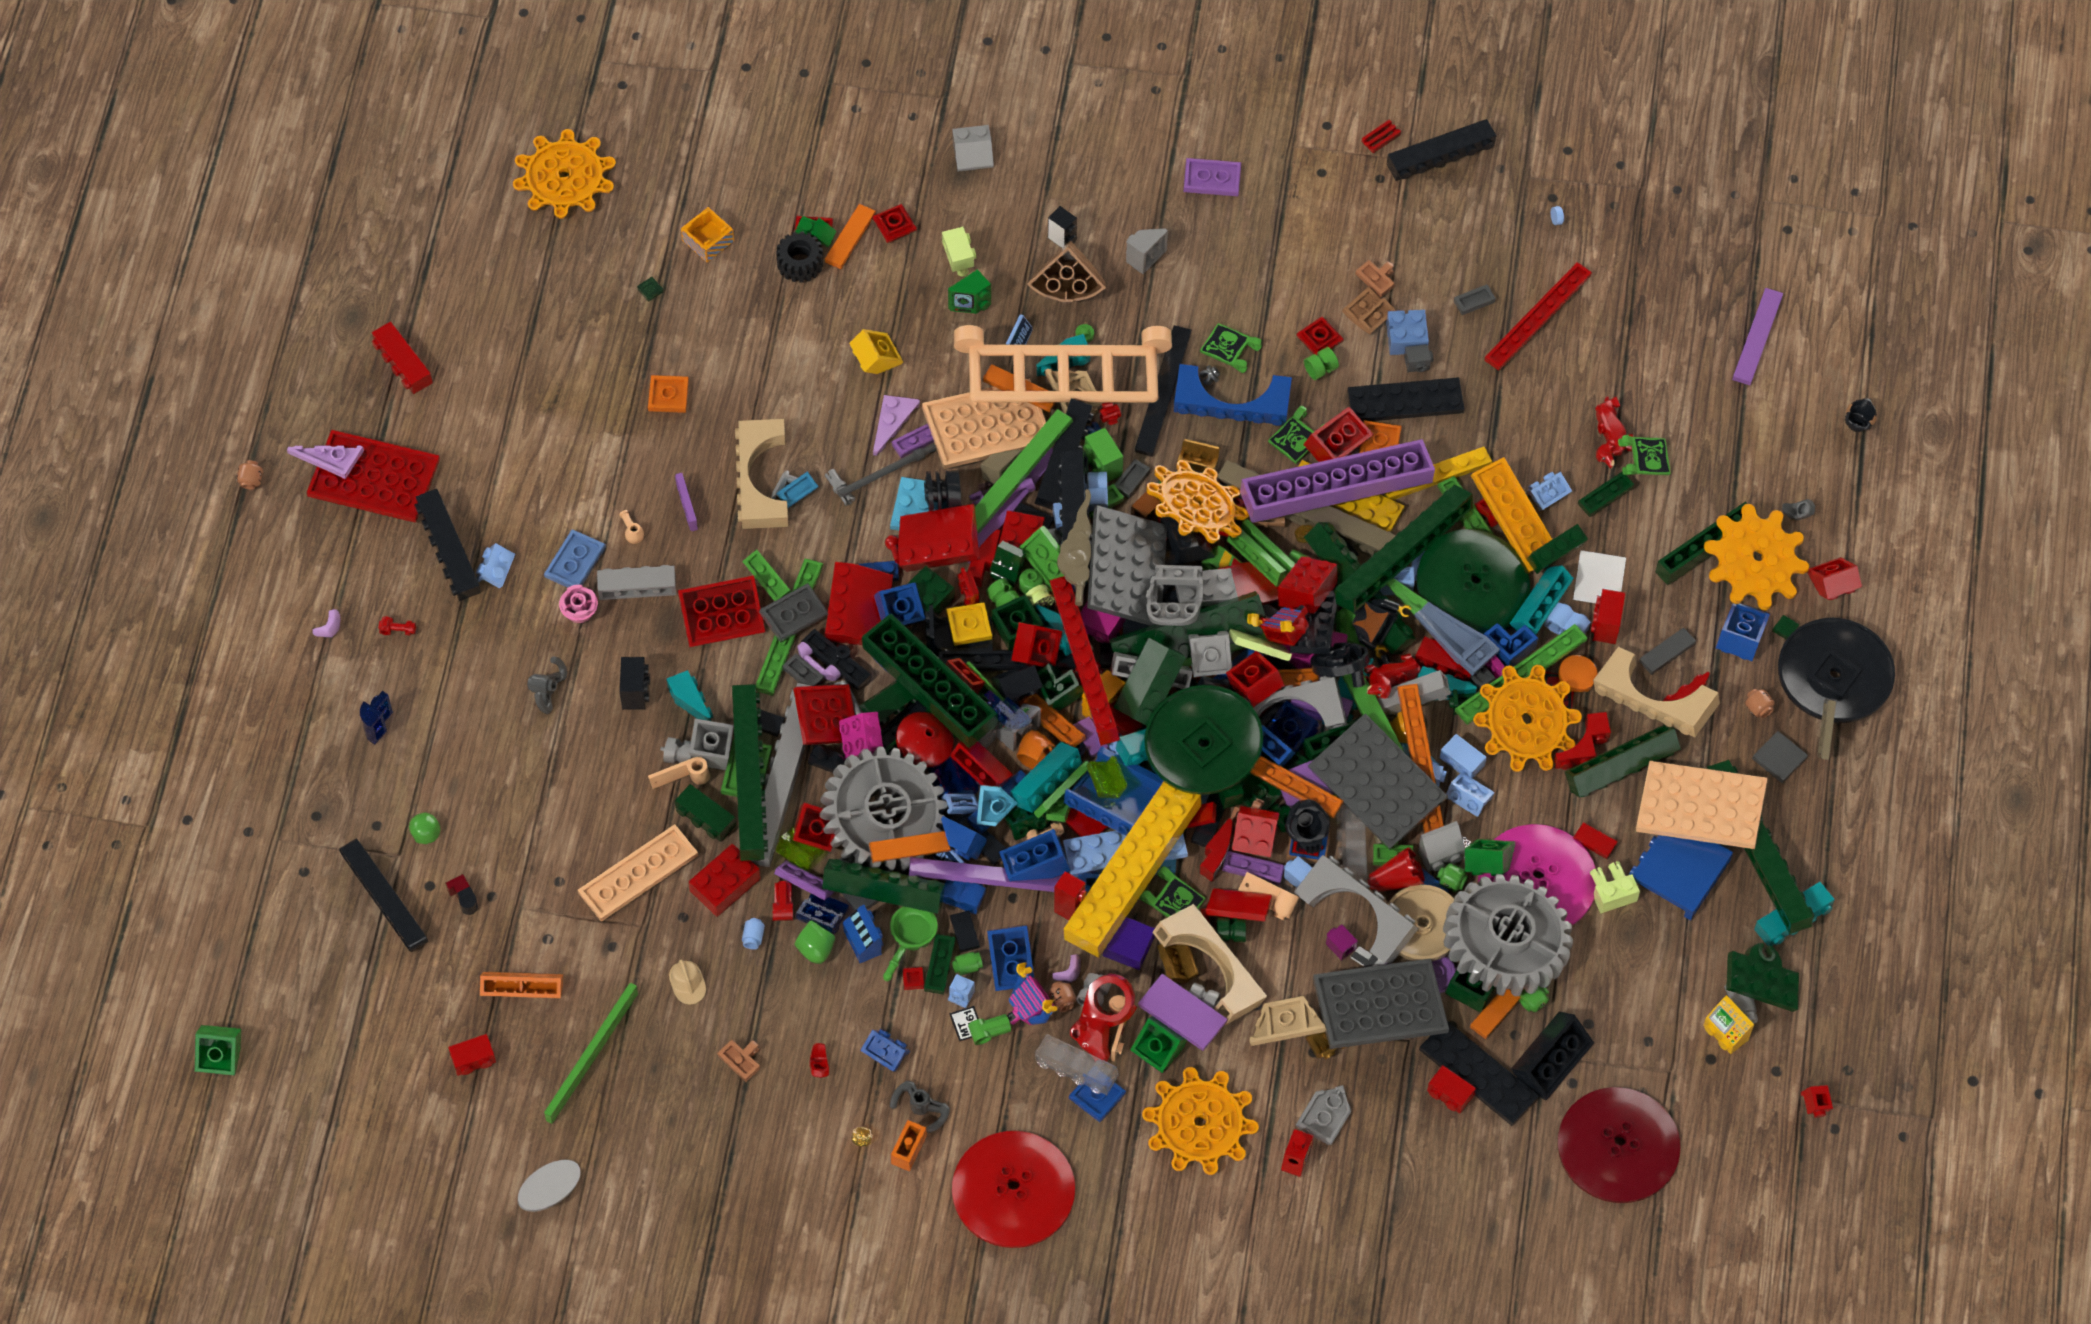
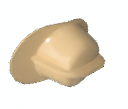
M679 960L669 972L673 991L677 999L682 1003L688 1005L696 1004L703 999L706 993V985L701 970L697 964L691 961Z

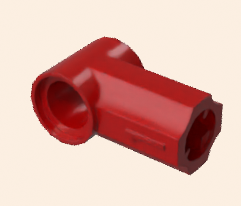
M787 881L775 883L773 921H793L792 883Z

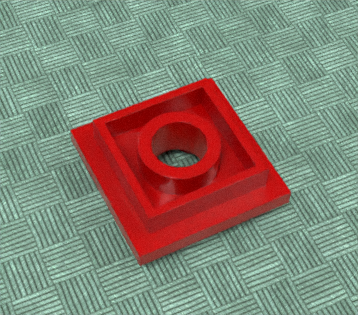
M902 204L872 216L873 221L887 243L917 230ZM891 220L899 221L896 224L890 223Z
M1323 316L1296 333V336L1315 355L1326 347L1332 349L1344 340ZM1316 334H1323L1325 337L1318 338Z
M964 567L960 568L961 573L957 574L959 580L958 588L960 594H964V605L978 604L979 592L971 571L966 572Z

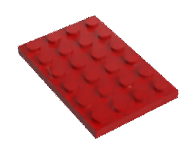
M331 430L325 446H344V448L363 446L364 451L346 479L316 467L306 492L307 497L416 523L419 516L414 506L417 503L416 496L428 492L438 467L440 456Z

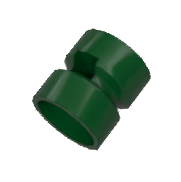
M1217 917V934L1224 942H1229L1230 939L1234 942H1245L1246 919L1233 918L1230 920L1228 917Z

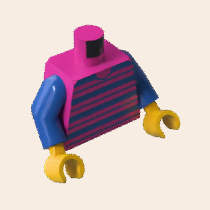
M1026 962L1020 963L1016 967L1018 977L1009 998V1002L1014 1009L1006 1016L1013 1025L1020 1019L1029 1025L1047 1023L1052 1012L1057 1011V1006L1053 1004L1054 1000L1049 998L1038 980L1031 976L1028 977V974L1032 972V968H1025Z

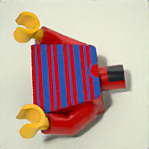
M1299 605L1296 609L1282 608L1269 619L1259 618L1258 614L1252 613L1248 614L1247 623L1252 624L1254 627H1261L1267 640L1270 642L1294 646L1309 627L1305 618L1308 610L1303 605Z

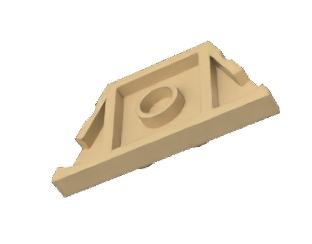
M1046 369L1045 374L1053 391H1058V371ZM1069 370L1070 391H1096L1087 371L1073 372ZM1059 402L1066 414L1070 402ZM1083 402L1092 405L1091 413L1094 414L1102 407V403Z
M1304 996L1264 1003L1261 1016L1255 1025V1033L1253 1037H1250V1044L1255 1046L1326 1032V1027Z

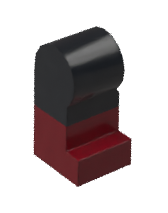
M463 874L445 883L450 897L456 894L461 911L464 914L471 915L477 911L476 896Z

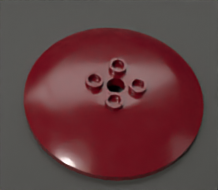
M1621 1087L1595 1090L1578 1099L1563 1117L1557 1140L1559 1158L1570 1179L1589 1195L1613 1203L1637 1202L1659 1192L1675 1173L1681 1149L1677 1127L1665 1108L1642 1092ZM1622 1137L1626 1143L1618 1145L1614 1139Z

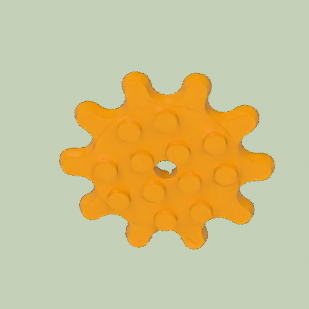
M570 129L563 130L560 140L553 143L549 142L544 136H537L533 140V144L537 149L536 153L531 156L520 154L515 158L516 165L525 169L526 173L523 177L513 181V187L517 191H531L533 193L528 201V207L532 211H537L544 205H551L554 207L555 216L559 219H564L568 214V209L572 206H580L586 212H592L595 208L592 196L598 192L611 193L614 188L613 182L606 180L603 177V173L613 169L616 161L610 156L599 157L596 155V151L601 145L600 139L597 137H591L585 143H578L574 140V132ZM561 173H569V177H560Z
M1184 460L1177 462V472L1169 471L1161 465L1155 467L1154 474L1161 483L1149 482L1146 486V491L1149 495L1158 498L1162 502L1155 508L1156 515L1161 518L1171 517L1175 519L1179 524L1178 532L1181 535L1187 536L1192 531L1201 532L1206 540L1213 544L1220 539L1218 531L1225 532L1233 538L1238 537L1242 533L1241 528L1234 522V519L1243 521L1249 517L1247 509L1237 506L1233 499L1240 495V490L1235 486L1220 485L1216 480L1218 474L1214 469L1206 468L1203 473L1193 471L1189 463Z
M1745 504L1741 509L1742 518L1738 522H1734L1726 515L1719 516L1716 523L1722 531V538L1718 541L1708 540L1704 544L1705 551L1715 555L1719 561L1718 566L1709 572V578L1715 583L1725 580L1731 584L1732 591L1729 598L1733 604H1740L1745 596L1752 595L1756 598L1758 607L1766 611L1772 606L1771 596L1773 593L1779 592L1787 599H1793L1796 596L1797 590L1791 582V576L1795 573L1805 574L1809 570V564L1799 559L1794 552L1795 548L1803 543L1804 536L1797 531L1790 534L1783 531L1781 527L1783 513L1781 511L1774 510L1768 518L1761 519L1752 504ZM1754 552L1762 554L1761 561L1754 559Z
M1534 665L1530 675L1526 678L1520 677L1513 666H1506L1502 670L1504 678L1502 687L1495 688L1490 684L1481 686L1480 694L1488 701L1489 708L1486 712L1475 714L1473 717L1474 724L1478 727H1486L1491 731L1492 737L1485 744L1486 753L1495 755L1501 750L1507 751L1511 757L1510 767L1513 771L1519 772L1523 770L1526 760L1530 758L1535 759L1542 770L1548 771L1552 769L1554 764L1551 757L1554 749L1559 748L1567 751L1575 746L1574 740L1567 735L1566 728L1569 724L1580 722L1582 715L1579 710L1568 709L1564 705V697L1570 692L1569 684L1561 681L1555 686L1548 685L1544 680L1545 669L1543 666ZM1523 714L1531 716V723L1526 724L1523 721Z
M1187 1067L1183 1071L1184 1081L1180 1086L1175 1087L1166 1081H1159L1156 1084L1155 1090L1161 1096L1162 1104L1155 1108L1147 1107L1142 1112V1117L1145 1121L1155 1123L1159 1128L1158 1133L1149 1139L1148 1146L1153 1151L1163 1148L1171 1149L1174 1153L1171 1165L1176 1171H1182L1189 1162L1197 1161L1201 1163L1203 1171L1207 1175H1214L1218 1171L1217 1160L1219 1157L1229 1156L1235 1161H1241L1245 1158L1246 1152L1240 1146L1238 1140L1240 1136L1246 1134L1253 1135L1259 1129V1125L1255 1120L1246 1119L1242 1114L1243 1108L1252 1102V1095L1248 1091H1242L1237 1094L1230 1093L1226 1087L1229 1075L1225 1071L1216 1072L1210 1081H1202L1195 1068ZM1197 1118H1203L1206 1123L1203 1126H1196L1194 1121Z

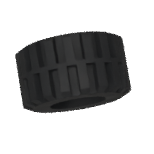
M793 232L791 236L788 234L785 236V239L782 238L776 251L777 267L780 270V274L785 275L787 280L791 279L792 282L798 280L799 283H804L803 280L811 281V277L816 278L817 273H820L823 267V250L818 239L815 236L812 237L810 233L806 235L804 232H800V234ZM797 254H804L808 256L804 260H795L791 258Z

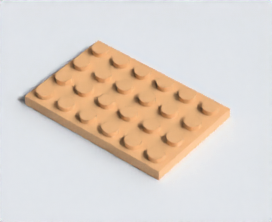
M996 387L981 389V391H1002ZM970 392L922 403V409L944 469L986 460L991 454L1017 449L1023 451L1046 423L1042 409L1028 402H973L970 399Z
M1649 761L1636 832L1755 849L1767 778Z

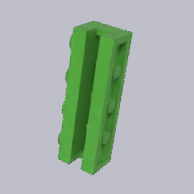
M1247 519L1242 522V533L1236 538L1228 536L1227 541L1271 583L1278 587L1295 563Z

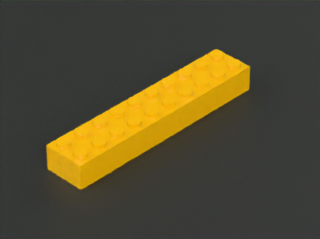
M1163 781L1064 927V940L1098 958L1100 957L1201 807V795L1177 790Z

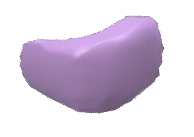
M336 609L330 610L327 624L313 629V635L317 637H333L336 635L340 628L341 619L339 612Z
M1078 954L1070 955L1071 960L1068 970L1053 973V979L1067 983L1075 981L1080 974V956Z

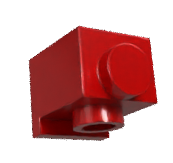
M1828 1085L1811 1086L1800 1092L1801 1096H1804L1808 1115L1814 1114V1118L1826 1116V1112L1833 1109Z

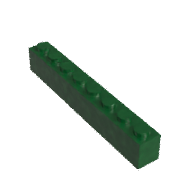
M1318 522L1304 538L1321 561L1337 564V582L1342 584L1361 565L1357 561V556L1347 548L1345 540L1335 532V527L1329 522ZM1379 590L1368 601L1371 602L1373 599L1388 598L1384 596ZM1397 611L1396 613L1399 615L1383 641V644L1391 654H1402L1416 640L1412 629L1403 622L1401 614Z

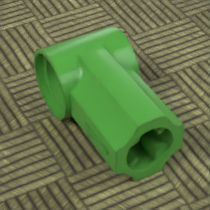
M1006 1014L988 1020L977 1019L968 1024L975 1045L987 1043L992 1037L1011 1032L1010 1022Z

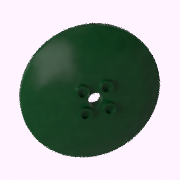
M1462 529L1442 535L1426 549L1417 569L1416 582L1419 596L1481 634L1487 632L1497 623L1504 630L1511 627L1510 622L1530 594L1528 571L1517 552L1506 541L1481 530ZM1471 576H1477L1480 579V583L1472 582Z
M1199 685L1182 689L1170 695L1159 704L1148 721L1144 744L1150 766L1158 777L1169 786L1190 794H1214L1230 789L1251 773L1262 752L1263 731L1256 711L1242 696L1223 687ZM1202 740H1208L1210 742V744L1207 747H1201L1199 745V743Z

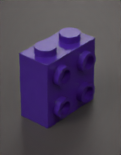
M1126 917L1104 949L1103 956L1140 971L1155 938V935L1152 933L1155 928Z

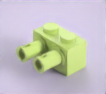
M964 227L942 232V244L952 272L957 271L959 276H966L969 272L968 268L974 267V259H976L975 249L970 247L971 239L969 233H965Z
M1619 861L1615 862L1616 865L1613 862L1608 866L1614 878L1613 881L1607 882L1601 867L1597 868L1598 871H1596V868L1590 871V875L1596 884L1594 900L1600 913L1637 902L1640 890L1633 875H1625Z

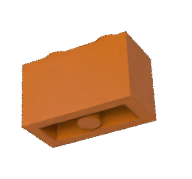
M907 1120L891 1153L892 1165L910 1172L927 1137L926 1127Z

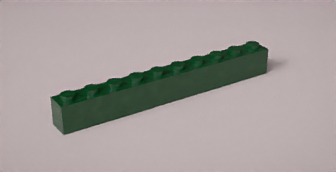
M1453 485L1449 490H1446L1438 500H1435L1430 507L1422 511L1414 521H1411L1406 528L1398 532L1390 542H1387L1382 549L1374 553L1366 563H1363L1358 570L1350 574L1342 584L1336 587V604L1355 613L1473 508V493L1457 485Z
M755 684L732 685L740 861L764 860V852H768V840H764L763 835H767V823H763V818H766V806L762 807V802H765V790H761V785H765L764 773H760V769H764L763 757H759V752H763L762 740L758 741V736H762V726L757 724V720H761V708H757L756 705L760 703V692H756Z
M1729 760L1707 767L1709 770L1738 774L1737 768L1732 766ZM1761 815L1755 849L1744 848L1788 933L1792 934L1812 927L1813 910L1807 906L1804 893L1799 891L1795 876L1789 873L1787 861L1781 858L1780 849L1776 843H1773L1769 828H1765Z

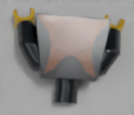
M1389 599L1367 601L1353 613L1356 616L1352 621V625L1356 628L1355 632L1359 642L1371 651L1375 650L1376 656L1381 658L1380 656L1383 654L1379 650L1383 649L1385 652H1388L1386 646L1381 644L1399 615L1396 612L1399 611L1403 617H1408L1409 615L1404 614L1402 610L1404 608L1411 609L1409 605L1400 606L1399 603Z

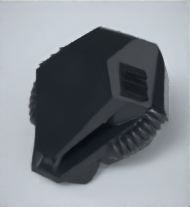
M1310 799L1300 800L1289 810L1285 829L1290 838L1299 842L1307 854L1317 853L1322 846V839L1329 832L1330 817L1317 802Z

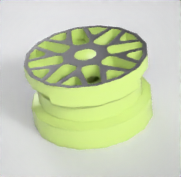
M1044 584L1033 587L1026 593L1034 609L1036 605L1048 609L1055 601L1054 596L1050 594V589Z

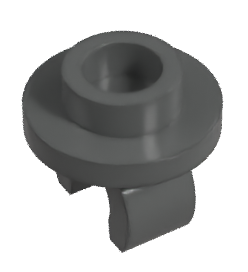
M1208 365L1206 366L1207 370H1202L1199 373L1203 378L1208 375V378L1203 381L1205 385L1212 384L1213 380L1215 382L1219 381L1220 373L1215 366Z

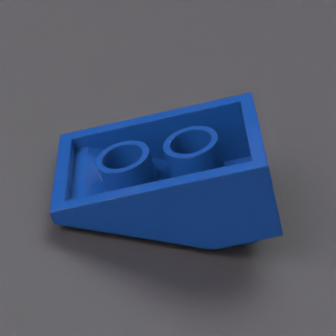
M1741 603L1732 604L1716 649L1724 653L1736 655L1743 660L1753 661L1770 614Z
M1054 829L999 852L1009 881L1050 879L1062 875L1065 871H1071L1063 846Z
M1027 925L987 930L995 991L1014 989L1018 977L1016 967L1020 963L1026 962L1025 968H1032V972L1028 974V977L1034 978Z

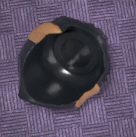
M1869 398L1852 402L1845 411V423L1853 432L1870 430L1877 420L1876 409Z

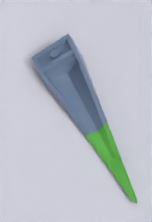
M1393 578L1386 584L1404 605L1411 607L1409 611L1450 657L1472 676L1499 653L1500 649L1487 636L1437 608Z

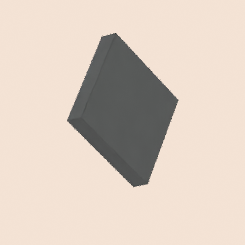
M1777 731L1753 755L1752 759L1783 783L1807 759L1808 755Z

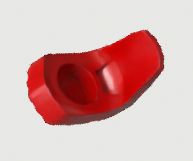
M822 1043L814 1044L811 1050L809 1067L813 1077L822 1078L829 1076L826 1047Z

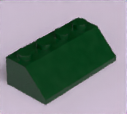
M1148 637L1113 707L1147 725L1154 710L1165 700L1186 656Z

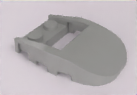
M1156 565V575L1152 576L1149 590L1146 593L1149 620L1154 624L1172 626L1194 623L1199 616L1204 598L1202 566ZM1159 584L1197 586L1195 604L1158 603Z

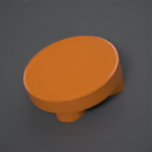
M1571 655L1565 658L1558 670L1560 682H1567L1570 690L1574 692L1590 691L1594 686L1593 680L1598 674L1595 664L1589 658L1582 655Z

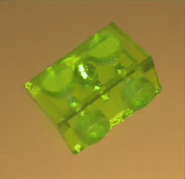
M1111 756L1107 762L1090 761L1087 765L1098 797L1118 799L1127 788L1116 756Z
M793 827L780 837L776 852L803 870L808 871L812 862L821 856L824 850L792 841Z

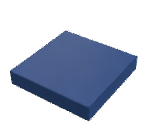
M1094 1067L1069 1095V1099L1097 1121L1101 1122L1122 1099L1126 1091Z

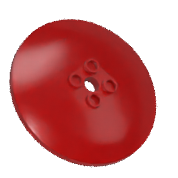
M1004 1131L979 1140L964 1153L953 1175L952 1198L960 1220L975 1236L996 1246L1021 1248L1046 1240L1064 1224L1073 1207L1075 1180L1067 1159L1051 1142L1029 1132ZM1011 1181H1016L1019 1187L1012 1190L1008 1187V1184Z

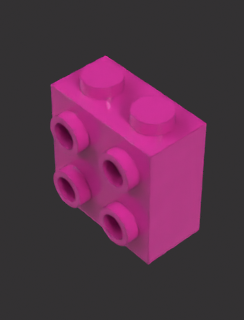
M1087 603L1080 612L1087 635L1093 636L1100 643L1105 642L1109 645L1108 639L1117 636L1126 620L1125 618L1087 608Z
M878 712L860 713L839 721L845 759L850 755L858 758L859 753L863 749H868L873 754L878 746L883 747Z

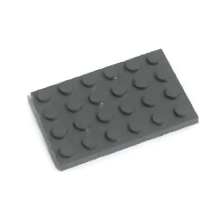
M1099 505L1094 508L1087 608L1146 625H1154L1148 617L1146 593L1149 590L1152 576L1156 575L1155 566L1165 565L1167 536L1165 524ZM1160 584L1157 602L1163 603L1164 585Z
M1366 714L1359 718L1308 765V768L1338 798L1343 800V803L1389 850L1398 844L1448 797Z
M1431 958L1313 975V982L1323 1023L1326 1027L1330 1049L1443 1034L1449 1031Z

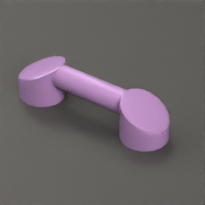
M801 642L797 646L799 656L821 673L824 679L836 681L841 676L835 666L829 665L824 669L810 657L813 651L808 644Z

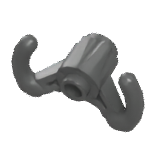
M555 656L550 658V662L558 666L559 672L549 675H531L527 683L528 689L535 693L534 697L537 707L545 714H549L553 709L551 696L557 688V683L565 680L568 674L564 662Z
M905 1081L894 1091L890 1100V1108L892 1109L897 1107L900 1095L904 1091H908L910 1108L914 1114L924 1115L928 1111L941 1114L938 1120L927 1126L926 1131L928 1133L936 1131L946 1122L950 1113L949 1106L946 1103L934 1101L923 1089L917 1090L914 1082Z

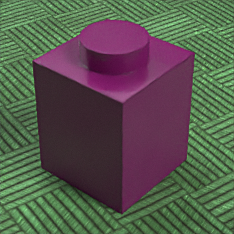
M1342 924L1338 928H1332L1327 933L1326 945L1341 961L1357 949L1358 941Z

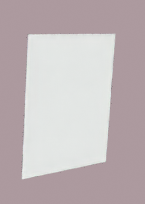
M1581 550L1573 600L1596 603L1597 595L1601 596L1602 589L1621 592L1626 558Z

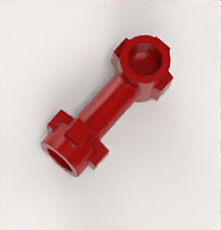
M384 616L379 621L378 629L382 635H390L391 630L404 631L405 635L410 636V634H415L416 623L408 620L406 624L393 623V618Z

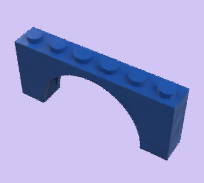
M1180 364L1174 412L1194 414L1201 417L1211 416L1218 419L1228 418L1236 421L1269 423L1275 426L1284 425L1287 420L1292 377L1273 375L1269 388L1259 398L1243 404H1230L1215 399L1203 388L1198 375V366Z

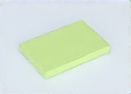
M1230 628L1229 637L1236 645L1290 661L1292 654L1284 645Z

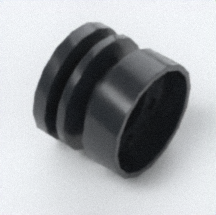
M958 469L946 470L945 479H941L939 471H935L936 479L934 480L931 478V471H926L924 493L929 511H934V502H938V510L942 509L943 502L946 501L948 508L962 506Z

